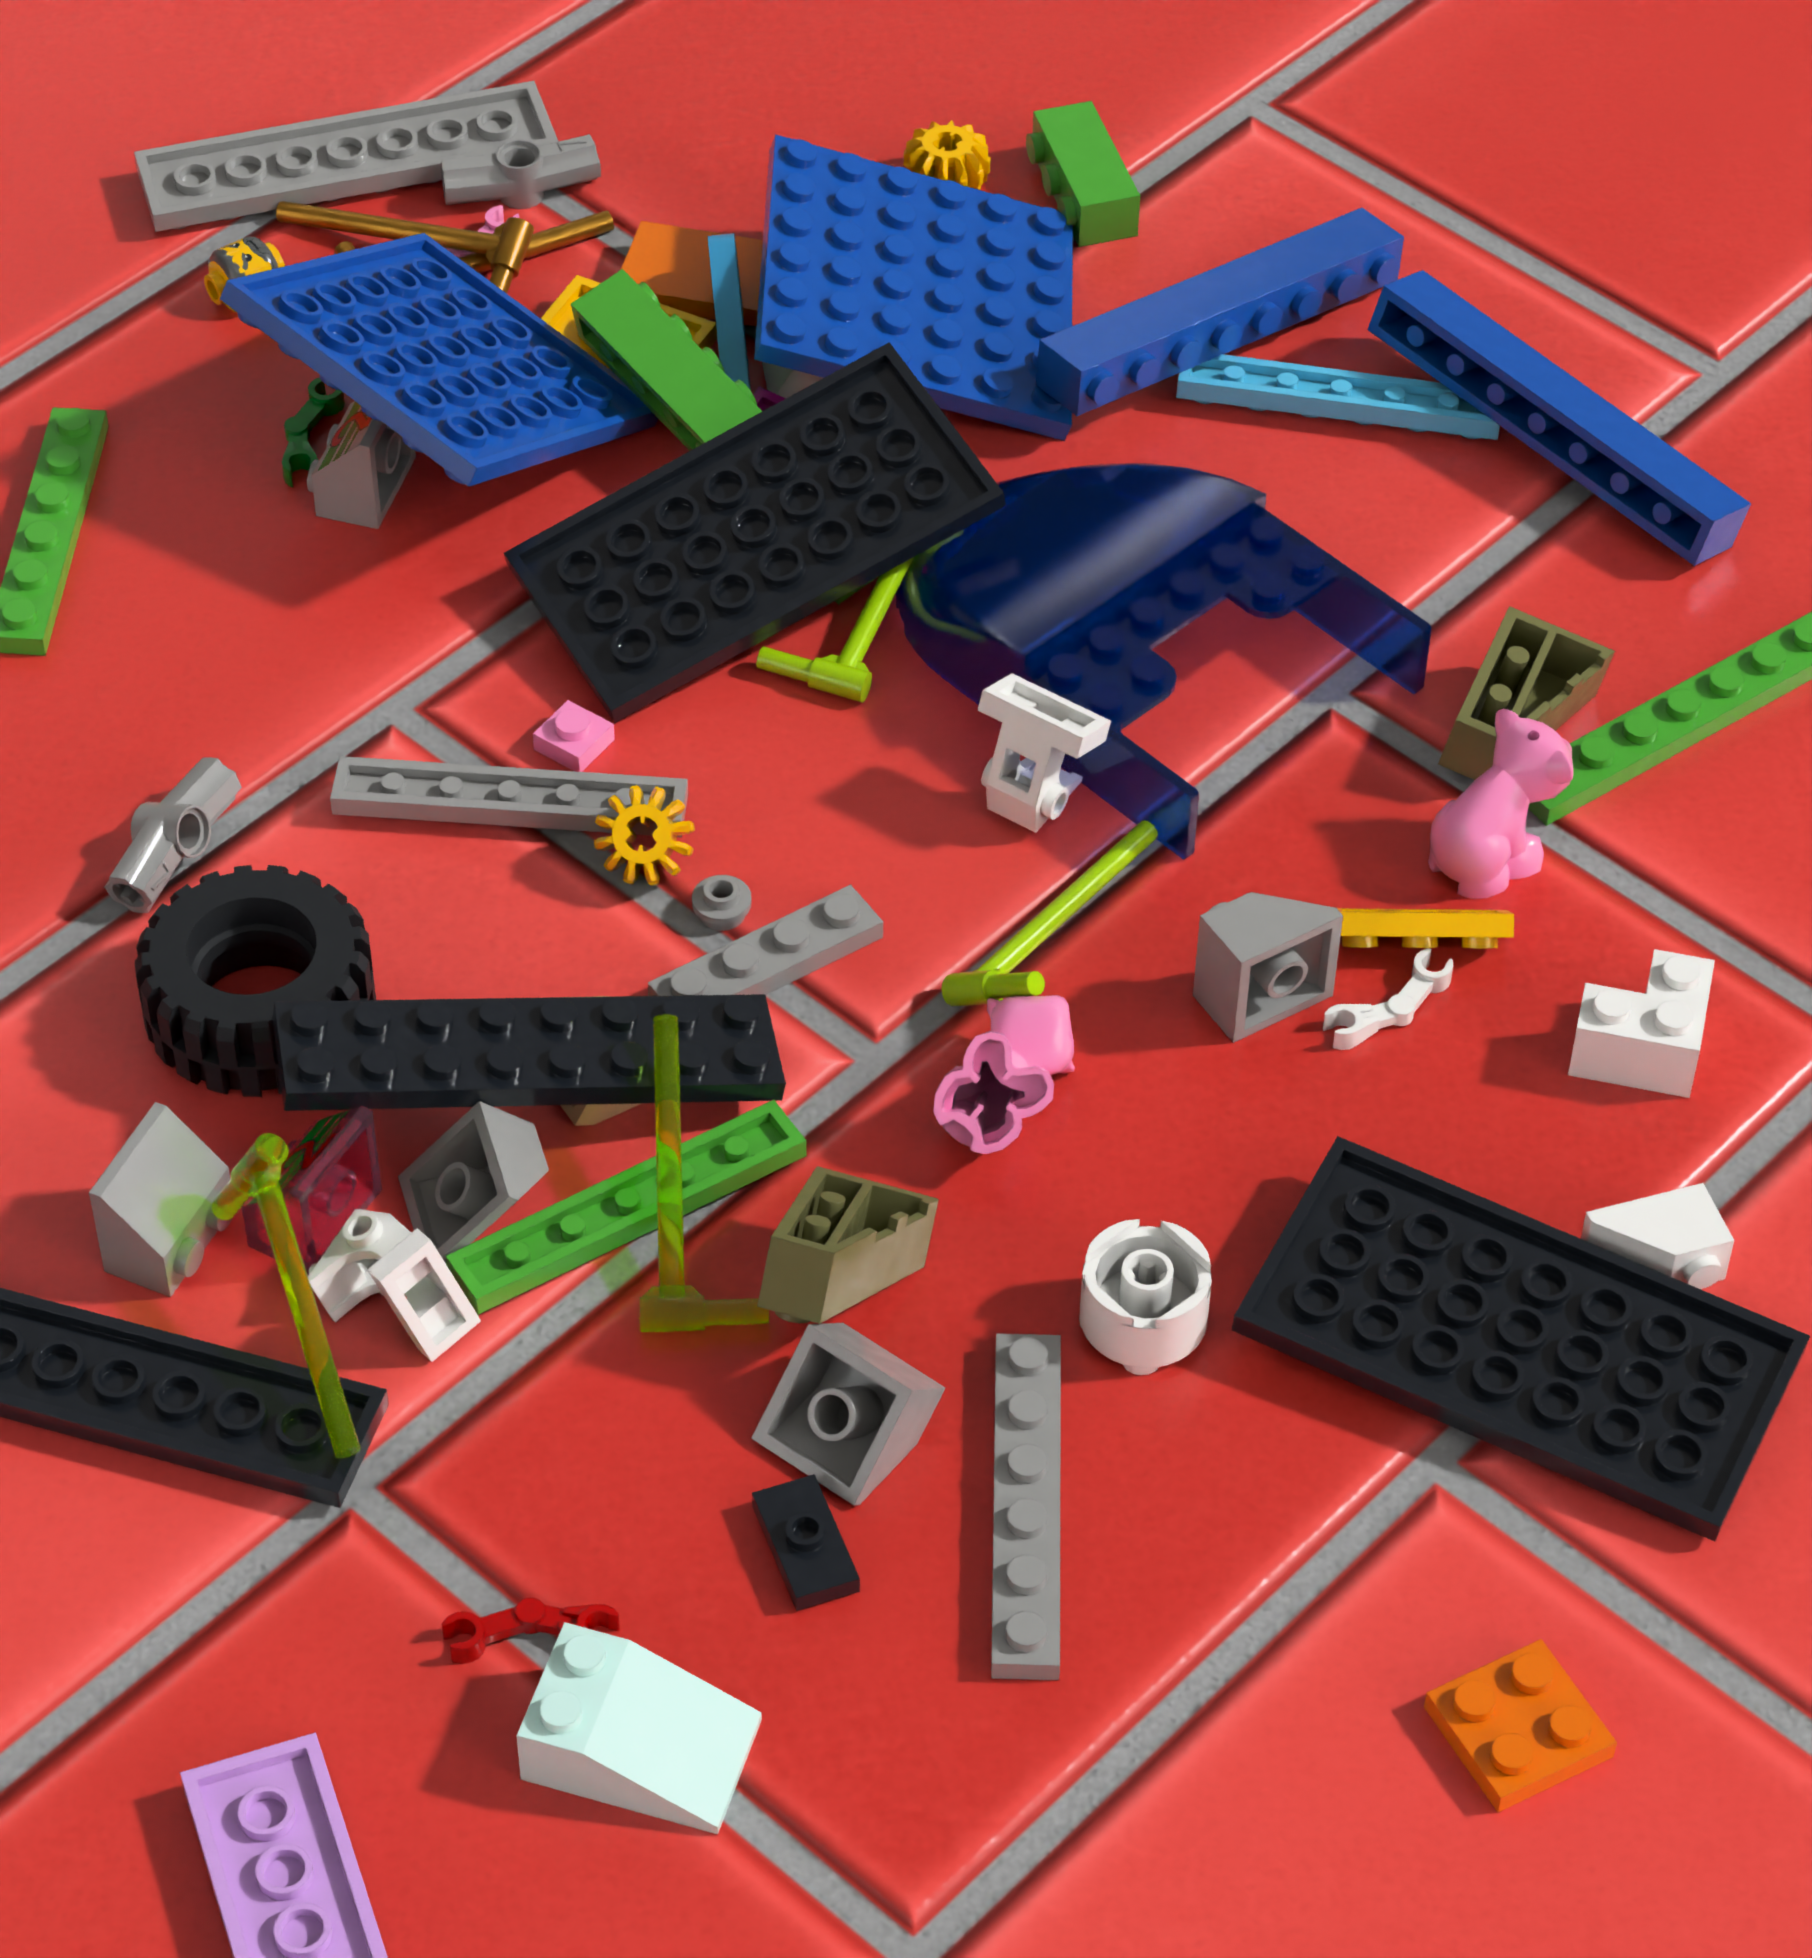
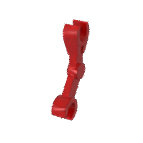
M536 1598L522 1599L515 1607L481 1618L470 1612H455L447 1616L441 1624L443 1640L454 1638L459 1634H470L473 1636L467 1641L450 1645L451 1660L453 1663L467 1664L479 1659L484 1653L487 1644L521 1633L535 1634L543 1632L559 1636L564 1622L588 1629L603 1626L615 1631L620 1630L619 1614L613 1607L608 1605L591 1604L564 1607L563 1609L544 1605Z

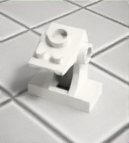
M1011 673L983 689L977 711L1002 722L994 755L988 761L983 771L981 784L986 787L987 809L1036 833L1048 819L1055 820L1059 817L1067 804L1069 795L1082 782V776L1074 772L1070 774L1061 769L1065 754L1078 759L1104 743L1111 721ZM1020 755L1026 757L1025 759L1020 761Z
M355 1209L318 1263L312 1264L309 1268V1276L306 1281L334 1322H337L362 1300L370 1295L380 1293L387 1300L417 1349L431 1362L481 1322L432 1241L418 1228L410 1232L389 1213Z

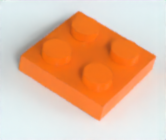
M1542 1639L1426 1692L1425 1710L1498 1813L1614 1757L1617 1746L1616 1740Z

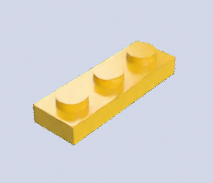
M1337 908L1343 915L1341 929L1343 947H1378L1379 936L1402 937V947L1437 948L1438 937H1462L1463 948L1489 949L1498 948V938H1514V913L1508 910Z

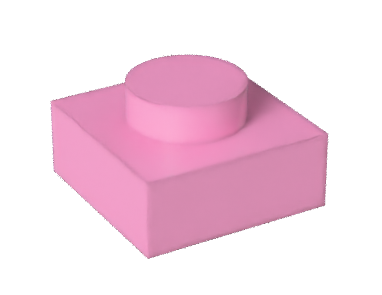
M569 700L533 733L535 751L576 772H582L615 740L613 723Z

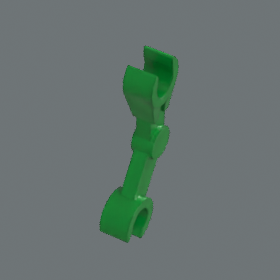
M320 377L310 382L308 386L309 400L295 416L288 418L284 423L285 437L288 445L282 458L284 481L290 487H293V472L300 469L309 471L312 462L315 459L318 460L316 453L308 442L311 430L323 416L338 414L345 406L344 393L341 390H335L332 394L325 395V383L321 381Z

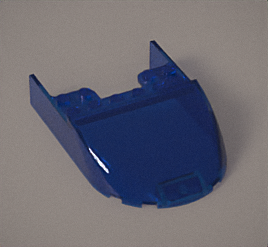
M1107 463L1058 468L996 482L1004 492L1006 506L916 555L895 594L896 608H899V613L904 623V633L915 652L938 675L979 705L983 689L1013 673L1110 720L1111 724L1104 743L1078 759L1065 754L1061 768L1070 774L1074 772L1082 776V784L1135 824L1143 820L1152 823L1158 832L1156 840L1184 860L1192 855L1195 850L1199 792L1195 787L1121 733L1123 728L1164 701L1175 690L1177 681L1175 669L1168 661L1152 651L1153 648L1228 598L1246 612L1259 618H1280L1295 610L1406 690L1415 694L1424 687L1432 631L1428 622L1265 509L1266 493L1233 479L1204 471L1153 463Z

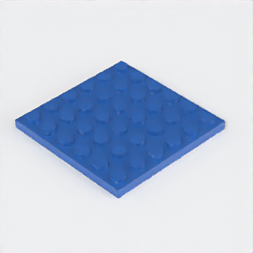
M775 134L769 150L754 360L825 378L890 342L939 408L1065 441L1072 426V412L1036 386L1039 340L1072 327L1073 225H1066L1065 216L1054 208L1036 206L1011 199L1003 194H992L963 186L955 181L937 179L912 172L904 167H893L861 158L856 154L842 153L813 145L805 140L791 139Z
M425 233L227 280L220 297L221 301L237 312L242 322L263 331L278 343V347L283 353L304 362L319 374L323 383L333 389L341 390L361 405V410L368 417L385 423L402 436L403 442L409 448L426 454L444 468V472L449 478L468 487L655 427L658 418L613 371Z

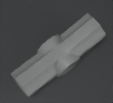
M590 134L538 146L530 140H510L498 147L496 154L441 159L440 161L446 205L500 199L504 205L510 208L527 209L538 205L543 200L546 191L596 180L598 177H601L600 160L596 145Z
M203 757L161 802L148 801L136 809L130 828L132 843L104 886L113 901L123 904L132 912L148 913L183 857L195 858L206 850L210 841L211 825L235 800V795L242 788L235 771L223 765L218 758Z

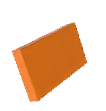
M641 221L621 269L637 284L645 282L653 290L660 304L698 317L716 320L708 236L721 235L722 233ZM735 236L744 325L757 326L763 240Z

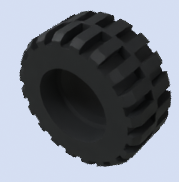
M251 865L234 867V873L220 876L218 871L202 876L200 884L193 888L186 884L170 897V906L162 904L148 920L149 927H146L141 933L136 947L138 957L135 960V971L144 1025L149 1041L155 1045L157 1055L166 1065L172 1068L176 1066L177 1074L196 1085L201 1080L206 1081L207 1089L227 1095L230 1089L241 1090L244 1097H262L263 1090L278 1089V1093L282 1094L272 1020L274 1002L376 1000L369 934L365 930L364 919L357 908L347 903V897L332 885L327 884L322 888L321 880L316 876L301 870L297 876L292 875L283 866L268 865L267 870H252ZM277 966L301 974L283 987L260 994H233L212 987L225 976L249 967Z

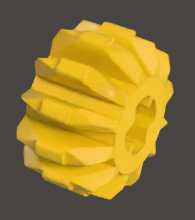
M953 120L947 125H939L931 121L928 129H914L913 138L906 142L903 166L912 172L941 180L955 181L963 186L978 190L981 189V185L984 182H987V176L990 173L991 157L988 156L985 135L974 133L972 125L967 124L958 127L954 125Z
M635 785L631 786L629 790L632 806L627 808L624 802L615 795L608 799L610 807L619 814L615 821L605 815H598L596 817L595 823L604 829L612 830V836L600 837L594 840V847L597 850L603 851L616 848L617 851L609 856L603 864L609 872L617 870L628 860L623 874L624 882L633 885L638 879L641 866H643L648 884L655 886L659 884L660 879L657 865L662 864L666 871L673 876H677L681 872L679 865L670 858V855L673 851L683 856L692 855L693 847L676 840L677 835L694 832L695 826L692 821L672 822L685 808L681 800L677 799L671 802L661 811L665 800V790L655 787L646 805L641 787ZM640 821L647 827L650 826L651 821H654L658 826L652 834L657 843L650 850L643 845H639L638 851H636L631 845L637 837L632 828Z

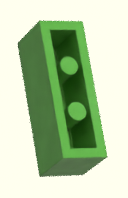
M1088 101L1033 111V131L1026 135L1027 154L1030 162L1038 164L1041 170L1045 193L1047 196H1054L1057 202V210L1066 218V225H1073V236L1078 246L1082 247L1138 236L1140 194L1093 102Z

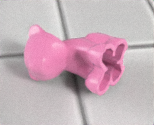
M1504 708L1498 710L1495 716L1496 743L1493 766L1475 779L1456 800L1449 801L1436 814L1431 826L1430 855L1428 860L1432 872L1442 871L1449 878L1459 882L1457 894L1470 899L1489 898L1504 892L1508 887L1509 879H1522L1541 871L1544 851L1540 837L1526 832V817L1529 804L1555 798L1573 779L1572 747L1570 743L1543 722L1530 718H1520L1515 712Z
M1052 995L1015 996L1000 1001L994 998L987 999V1012L991 1019L990 1031L974 1037L966 1050L963 1066H956L946 1073L935 1093L933 1112L940 1126L942 1125L952 1138L963 1145L971 1147V1151L981 1154L1003 1150L1018 1138L1022 1130V1118L1037 1114L1053 1100L1054 1082L1051 1075L1074 1072L1075 1069L1072 1063L1074 1039L1069 1005L1065 998Z

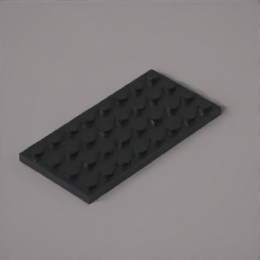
M889 342L504 552L508 567L614 723L1005 507L1006 503L1004 492Z
M1339 1136L1335 1139L1236 1311L1232 1325V1331L1714 1542L1722 1529L1802 1359L1810 1335Z

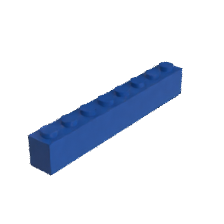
M1364 208L1349 212L1040 339L1036 386L1074 415H1082L1398 280L1404 236Z
M1424 270L1383 286L1369 323L1368 331L1693 566L1732 548L1751 506L1749 501Z

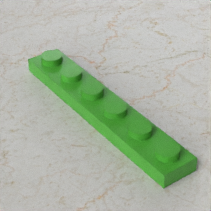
M52 408L0 588V653L46 656L109 428L106 410Z
M773 1099L446 1255V1265L479 1315L806 1157V1139Z

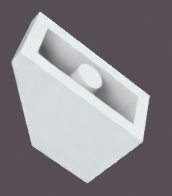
M1703 1183L1588 1211L1585 1215L1581 1239L1698 1289L1707 1288L1717 1281L1726 1278L1734 1245V1239Z

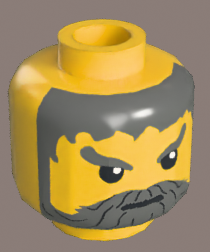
M244 237L215 250L208 260L209 274L204 276V284L210 298L219 305L224 303L220 300L227 280L284 267L285 264L279 251L270 242L264 243L256 237ZM225 304L230 310L236 312V311L233 310L231 307H229L227 304Z

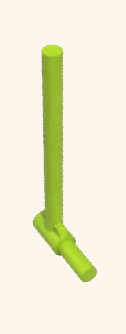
M913 558L879 576L839 656L831 654L823 658L816 657L814 660L763 646L757 657V668L808 682V687L863 703L870 691L872 673L869 672L865 663H862V660Z
M1146 820L1138 823L977 970L947 975L943 980L941 988L945 1002L950 1006L956 1007L987 1004V999L989 998L1000 1001L1008 997L1040 995L1045 987V981L1040 972H1010L1157 839L1158 832L1155 826Z

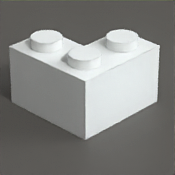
M1654 949L1645 993L1585 983L1568 1075L1690 1098L1701 1048L1715 960Z

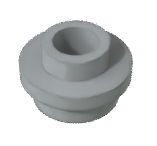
M715 875L708 877L698 883L692 893V907L695 914L705 926L713 930L725 931L739 926L751 909L752 898L749 887L742 880L733 876Z

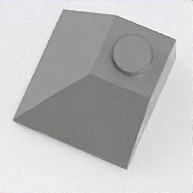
M479 1101L407 1167L398 1178L413 1230L418 1228L432 1241L446 1263V1255L471 1244L549 1171L534 1123Z

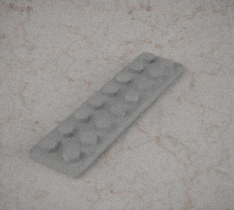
M535 81L135 151L134 157L155 232L169 229H182L187 226L218 220H232L240 216L273 210L276 211L278 203L282 201L306 205L323 201L330 202L340 198L373 192H385L390 189L422 183H435L442 180L441 159L496 154L498 147L503 143L516 139L530 140L538 146L559 141Z

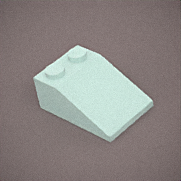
M564 1622L516 1735L520 1778L523 1781L718 1835L760 1726L762 1713L631 1640Z

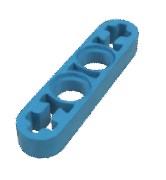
M735 234L708 236L719 360L723 365L725 374L733 382L739 379L751 390Z

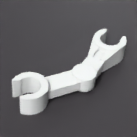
M1432 949L1421 950L1414 958L1412 978L1399 994L1392 996L1389 1001L1373 1006L1371 1004H1337L1328 1008L1324 1014L1323 1031L1336 1026L1348 1027L1335 1030L1333 1048L1339 1050L1351 1049L1378 1032V1029L1391 1025L1406 1026L1413 1021L1414 1012L1430 993L1443 992L1449 987L1453 972V960L1449 959L1441 971L1431 972L1427 970V967L1430 963Z

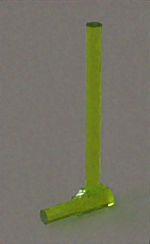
M671 1014L655 1016L653 1018L659 1286H652L640 1297L641 1332L704 1331L705 1326L769 1324V1310L757 1307L759 1298L704 1300V1295H701L693 1286L685 1285L678 1017Z
M264 1133L255 1140L232 1169L231 1180L212 1202V1212L221 1220H230L250 1196L257 1199L335 1457L347 1458L360 1452L361 1447L279 1184L281 1165L288 1157V1147L285 1141L278 1135Z

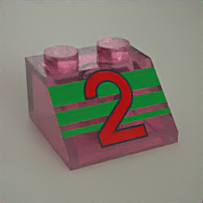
M360 1106L314 1121L299 1140H293L286 1146L281 1154L278 1165L262 1183H256L251 1187L243 1201L242 1215L249 1247L309 1275L310 1266L318 1263L355 1209L366 1210L382 1191L372 1110Z

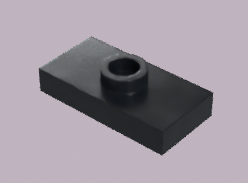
M815 1474L752 1493V1507L796 1611L860 1592L859 1575Z

